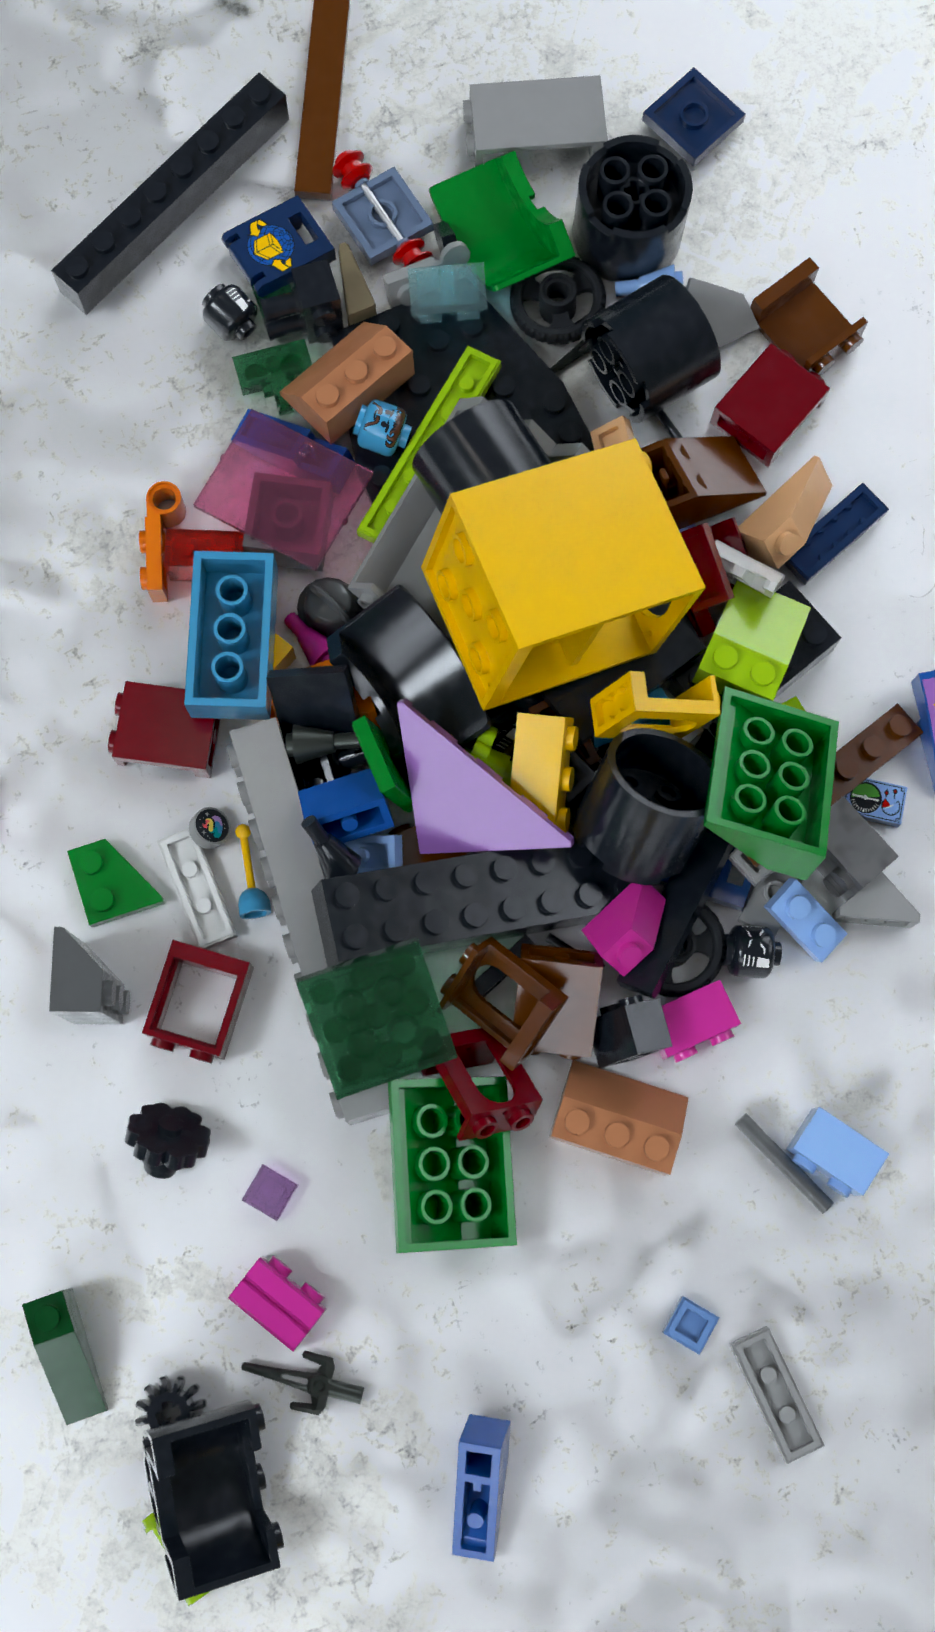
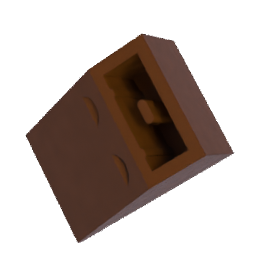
M734 436L665 438L641 448L642 452L647 453L650 458L652 474L679 530L764 497L767 494Z

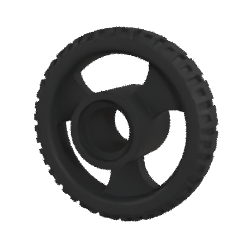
M572 257L512 284L510 290V309L517 326L530 338H535L536 341L541 343L547 342L549 345H556L557 343L563 345L581 340L580 328L582 322L605 309L606 291L600 275L589 263L583 259L580 260L579 257ZM561 270L574 273L572 278L564 273H552L546 276L541 283L535 279V277L549 271ZM582 293H592L593 304L591 310L583 320L575 324L571 319L576 313V297ZM554 297L564 298L563 301H553L551 299ZM528 300L539 302L541 317L551 325L545 327L532 320L526 313L523 302Z
M704 904L698 918L705 924L707 929L698 935H695L691 929L684 943V952L677 956L658 993L659 995L682 997L709 985L720 972L723 966L722 961L725 960L726 938L723 936L725 932L719 918L706 904ZM694 953H702L710 959L706 968L697 977L689 981L674 983L672 979L673 968L686 963Z

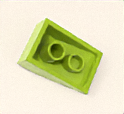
M737 580L732 590L735 598L727 601L692 682L697 684L711 675L715 676L717 692L721 695L723 688L726 686L773 701L788 668L811 607L776 592L769 598Z

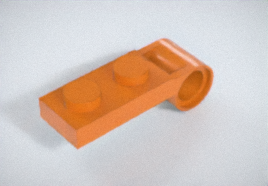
M161 481L152 485L147 492L145 530L139 531L141 554H146V567H140V583L142 590L148 591L153 603L168 602L166 528L179 525L186 516V507L178 487L171 482ZM164 500L175 501L174 505L169 509H158L159 504Z

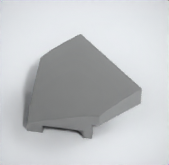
M688 279L686 288L706 315L719 348L759 329V325L744 294L698 279Z

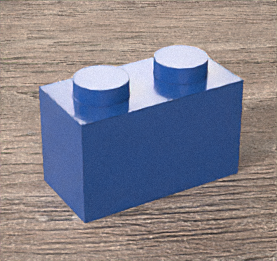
M370 768L298 791L303 818L314 815L327 833H331L343 843L395 827L387 797L380 793Z

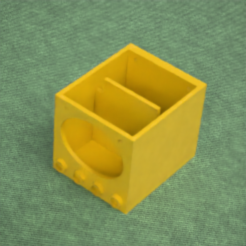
M636 438L451 493L421 566L483 711L656 653L706 588L652 474L650 458L647 453L642 452ZM671 602L668 610L662 616L653 614L648 610Z

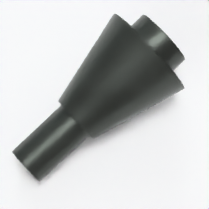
M293 725L292 733L286 734L288 757H294L297 765L336 752L338 749L361 748L355 732L335 733L334 731Z

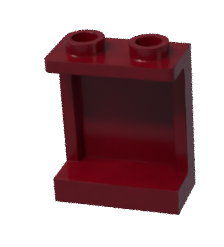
M770 343L715 406L710 423L726 436H734L740 447L768 468L778 457L784 444L809 415L824 403L830 387L825 384L820 375L807 371L798 364L790 352L785 349H779Z
M125 681L124 691L117 694L115 701V715L119 716L117 730H111L108 752L112 753V758L120 766H126L127 762L188 770L192 771L196 777L211 778L221 719L191 718L184 705L185 689Z

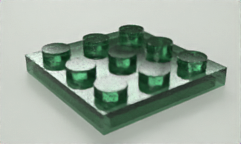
M417 937L296 978L300 996L337 1100L458 1058Z

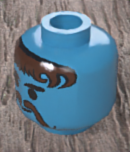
M375 399L368 406L362 404L352 434L358 436L357 441L360 447L389 457L394 454L397 446L405 449L412 426L405 424L407 414L404 409Z

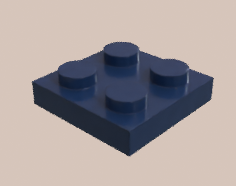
M693 67L643 112L642 121L694 167L744 122L746 113Z

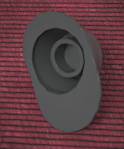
M329 577L317 579L307 585L299 595L297 603L298 616L309 628H313L326 637L354 618L364 608L358 604L357 600L359 598L347 588L349 586L347 583L340 579Z

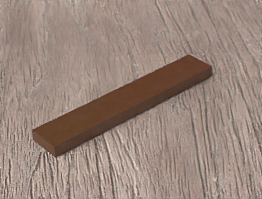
M314 0L294 188L295 196L298 195L300 198L332 200L334 180L332 169L336 159L350 0Z

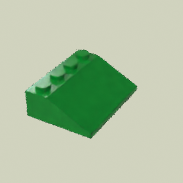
M725 686L721 695V715L718 716L703 826L766 869L806 881L826 858L839 721Z
M506 1076L471 1077L477 1089L487 1099L494 1102L508 1101ZM442 1078L388 1080L396 1253L517 1245L510 1130L495 1133L484 1139L472 1138L459 1141L457 1135L465 1119Z

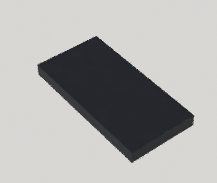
M665 603L648 610L653 614L662 616L670 605ZM681 619L656 653L538 692V694L557 716L574 718L573 726L578 727V741L583 745L595 736L590 704L592 697L629 671L645 672L647 693L649 695L704 653L706 646Z

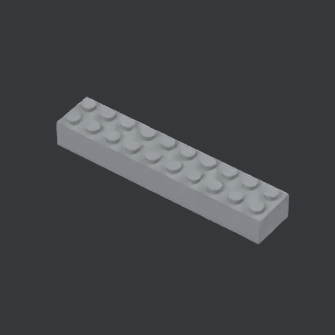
M274 717L231 730L229 733L232 744L226 745V750L237 778L243 776L244 781L237 783V787L247 813H254L255 819L248 820L249 827L258 850H265L266 857L259 858L266 882L268 881L270 889L276 887L278 895L271 896V901L277 920L280 921L281 926L287 925L289 933L282 935L289 959H291L292 964L298 963L301 972L294 974L300 997L304 1002L310 1001L312 1012L306 1013L311 1035L315 1041L321 1039L324 1051L317 1053L323 1075L327 1080L333 1078L336 1091L329 1093L335 1115L338 1119L345 1118L346 1123L353 1125L388 1114V1081L353 967L328 971L311 892L320 880L326 878L313 842L301 826L304 818L298 795L299 789L277 719Z

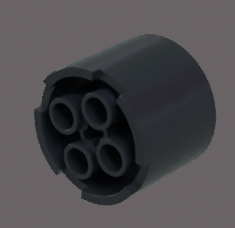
M625 135L604 142L603 147L594 153L586 164H583L579 175L572 229L575 250L580 259L589 263L598 272L600 277L612 282L639 279L640 276L670 266L680 248L692 199V177L683 158L679 160L671 151L659 145L660 140L653 137Z
M670 275L659 276L586 319L581 324V338L584 341L589 340L592 358L588 360V363L595 378L616 409L623 406L631 413L629 415L631 422L641 423L716 378L720 373V351L706 315L687 288Z
M496 399L481 403L460 413L436 430L417 451L412 462V468L442 515L451 493L551 464V461L514 404L506 399Z
M636 728L618 734L611 741L574 814L572 823L573 833L579 847H587L592 854L604 863L601 868L602 870L630 883L659 885L662 879L677 873L680 874L706 830L703 824L712 761L691 743L668 732L649 728Z

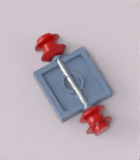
M346 150L338 155L332 173L336 178H343L341 187L350 192L332 201V208L369 264L372 266L395 253L392 259L395 265H404V267L433 256L430 251L422 252L425 243L421 239V237L433 231V222L396 168L392 167L369 180L373 167L370 163H363L364 154L362 151Z

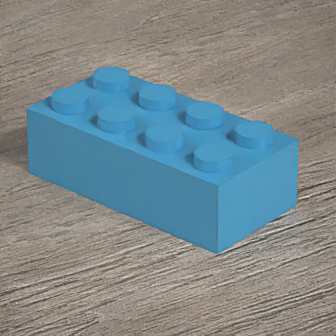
M194 551L184 705L191 718L271 719L272 697L266 677L269 670H273L278 586V566L274 553Z

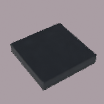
M347 665L269 670L266 679L285 744L286 734L292 733L293 725L334 731L335 733L354 732L352 722L359 719L360 714Z

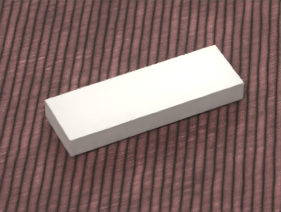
M189 828L158 840L157 843L198 947L208 949L238 937L205 851L192 840Z

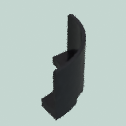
M402 585L394 586L326 638L330 663L333 666L347 665L352 686L363 700L369 696L381 713L375 719L386 740L390 757L406 772L407 767L397 708L399 700L408 699L412 702V706L428 720L435 721L457 740L456 743L462 748L490 728L491 721L488 711L482 710L457 651L428 612Z

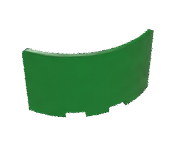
M515 150L429 188L430 197L441 221L448 223L456 234L457 241L465 243L470 251V259L466 266L480 284L491 292L499 291L576 256L563 220L553 216L545 207L537 209L531 201L535 198V192L525 176Z

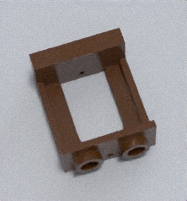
M491 936L479 945L472 943L463 952L458 961L463 966L458 974H452L443 984L440 993L444 996L436 1010L441 1013L449 1006L454 1005L507 1048L499 1061L513 1071L530 1057L569 997ZM490 965L500 969L539 1000L522 1027L517 1025L478 992L475 985V975L481 966Z

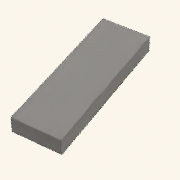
M765 1326L730 1343L733 1354L784 1462L789 1464L825 1446L769 1327Z

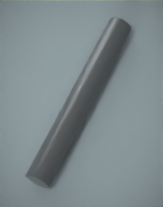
M747 1113L735 1123L746 1137L822 1214L834 1204Z

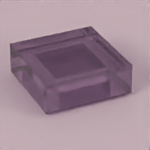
M262 1164L242 1201L278 1221L299 1184Z

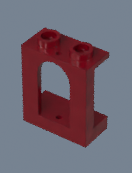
M735 517L709 526L708 522L702 523L680 532L706 587L692 605L694 613L735 598L732 591L734 584L728 580L715 544V540H719L748 556Z
M482 1028L428 1037L417 1062V1066L423 1076L440 1074L465 1120L457 1135L459 1141L472 1138L484 1139L495 1133L509 1130L521 1131L531 1125L543 1101L522 1064L511 1071L499 1061L507 1048ZM496 1059L514 1092L513 1098L507 1102H494L487 1099L477 1089L466 1068L491 1064Z

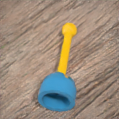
M240 824L236 827L235 834L241 841L248 888L239 897V915L242 919H256L271 914V905L267 894L255 887L248 841L251 830L248 825Z

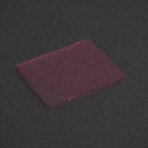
M251 409L226 452L220 456L218 465L193 505L198 510L317 571L343 525L348 523V517L371 480L373 471Z

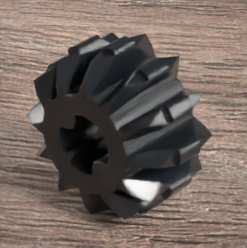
M180 1375L176 1378L173 1389L168 1376H162L159 1378L160 1390L156 1386L149 1384L144 1388V1391L150 1400L140 1399L136 1402V1408L147 1412V1415H143L135 1420L136 1426L149 1424L150 1428H155L171 1423V1417L165 1419L162 1414V1410L168 1407L169 1401L173 1402L172 1408L178 1405L181 1410V1414L175 1418V1421L198 1415V1413H195V1410L206 1407L208 1404L207 1399L193 1400L192 1396L200 1389L198 1384L192 1385L187 1391L183 1390L185 1376Z

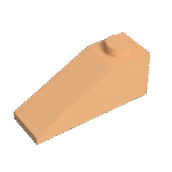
M813 456L738 526L749 557L779 569L805 545L833 486L819 457Z

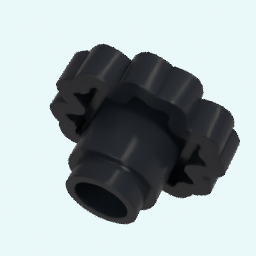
M156 1103L142 1106L140 1114L130 1115L125 1143L134 1147V1157L142 1160L144 1169L149 1175L155 1178L166 1179L172 1177L180 1169L194 1167L197 1158L206 1157L210 1144L211 1130L201 1125L202 1117L199 1114L192 1112L184 1106L172 1109L165 1103Z

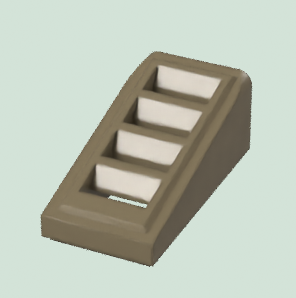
M343 242L339 244L338 253L348 326L376 316L377 312L376 303L350 246Z

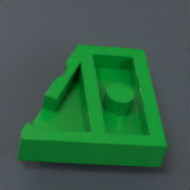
M106 839L67 851L87 920L92 928L165 904L164 898Z

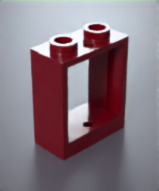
M172 940L142 1034L152 1038L151 1046L174 1052L175 1045L190 1049L189 1057L210 1064H212L214 1057L225 1060L254 967L247 961ZM183 963L236 979L215 1045L161 1029Z

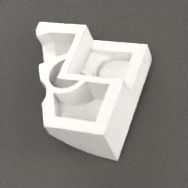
M715 540L729 582L735 585L736 581L739 580L771 598L780 587L785 575L723 542Z

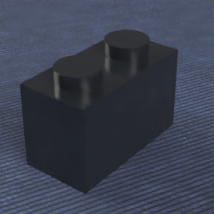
M642 994L621 999L616 1004L599 1009L600 1016L596 1019L593 1048L599 1068L633 1061L673 1046L660 998L643 1001Z

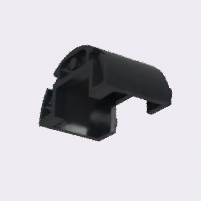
M245 1400L143 1432L145 1438L142 1440L143 1457L158 1536L161 1535L162 1545L167 1554L164 1555V1559L178 1601L281 1568L278 1549L284 1548L283 1536L278 1522L271 1523L263 1509L260 1490L266 1489V1480L261 1464H256L254 1454L255 1451L262 1448L259 1431L265 1429V1419L259 1403L253 1404L251 1401Z

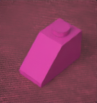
M630 883L581 931L600 956L625 977L654 949L666 899L652 885Z

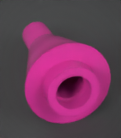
M295 612L287 615L284 619V624L298 638L297 640L310 666L329 660L327 637L313 628H309Z

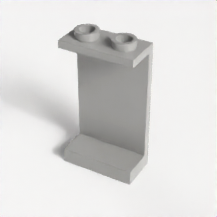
M601 75L470 84L469 100H463L464 123H471L472 133H466L467 156H474L475 167L483 164V154L511 152L514 150L516 152L589 146L591 157L603 147L604 142L608 141Z

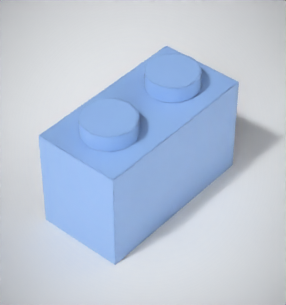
M821 1107L811 1109L786 1150L795 1155L792 1162L810 1174H814L815 1170L829 1178L827 1185L832 1190L846 1198L850 1194L863 1196L889 1155L888 1152Z

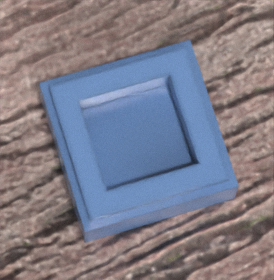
M681 1296L662 1333L700 1355L719 1317L686 1297Z

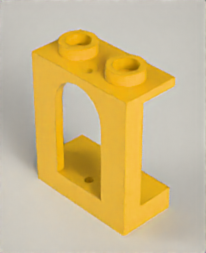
M629 671L590 699L595 738H615L624 731L636 728L656 729L683 738L721 715V699L717 692L715 676L711 675L676 698L670 699L648 697L645 672ZM639 718L670 719L671 725L631 723Z

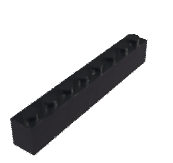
M261 73L255 75L51 270L60 293L87 315L289 121L286 94Z

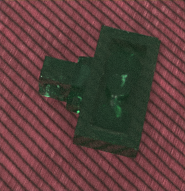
M305 338L232 357L243 396L263 391L265 398L274 396L279 416L294 413L293 407L280 395V391L312 365Z

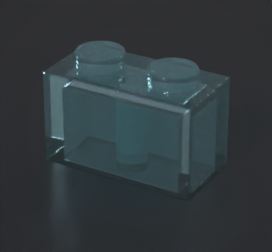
M484 262L407 268L412 318H419L420 324L442 323L443 315L457 314V321L480 319V312H487Z

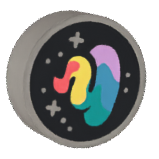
M213 807L199 810L189 822V834L192 840L202 848H217L230 835L231 826L227 816L222 811Z

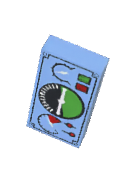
M867 778L847 794L845 798L866 821L899 827L902 822L908 787Z

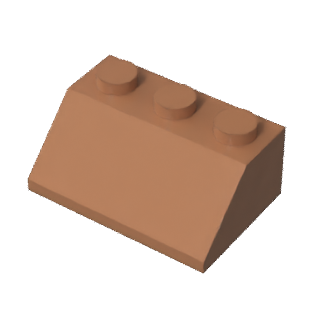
M363 322L280 391V395L319 434L332 444L356 424L362 404L368 406L375 399L383 401L415 374L413 350L386 325Z
M572 1060L548 1138L667 1176L671 1174L681 1141L689 1097Z

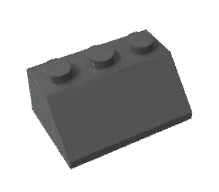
M54 927L49 1012L74 1024H122L123 1015H128L130 1010L129 990H124L122 981L87 944L64 927Z

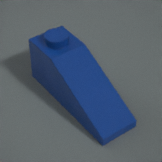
M473 1414L468 1416L458 1444L452 1555L494 1562L509 1455L511 1425L509 1420Z

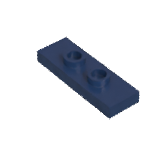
M864 483L860 484L814 524L805 545L784 565L806 585L885 516L889 508Z

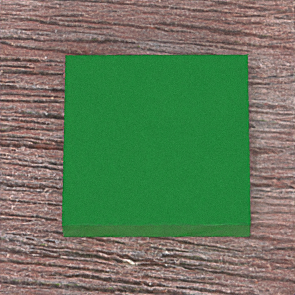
M366 716L353 721V730L380 793L408 813L413 811L408 776L405 770L391 759L381 729Z

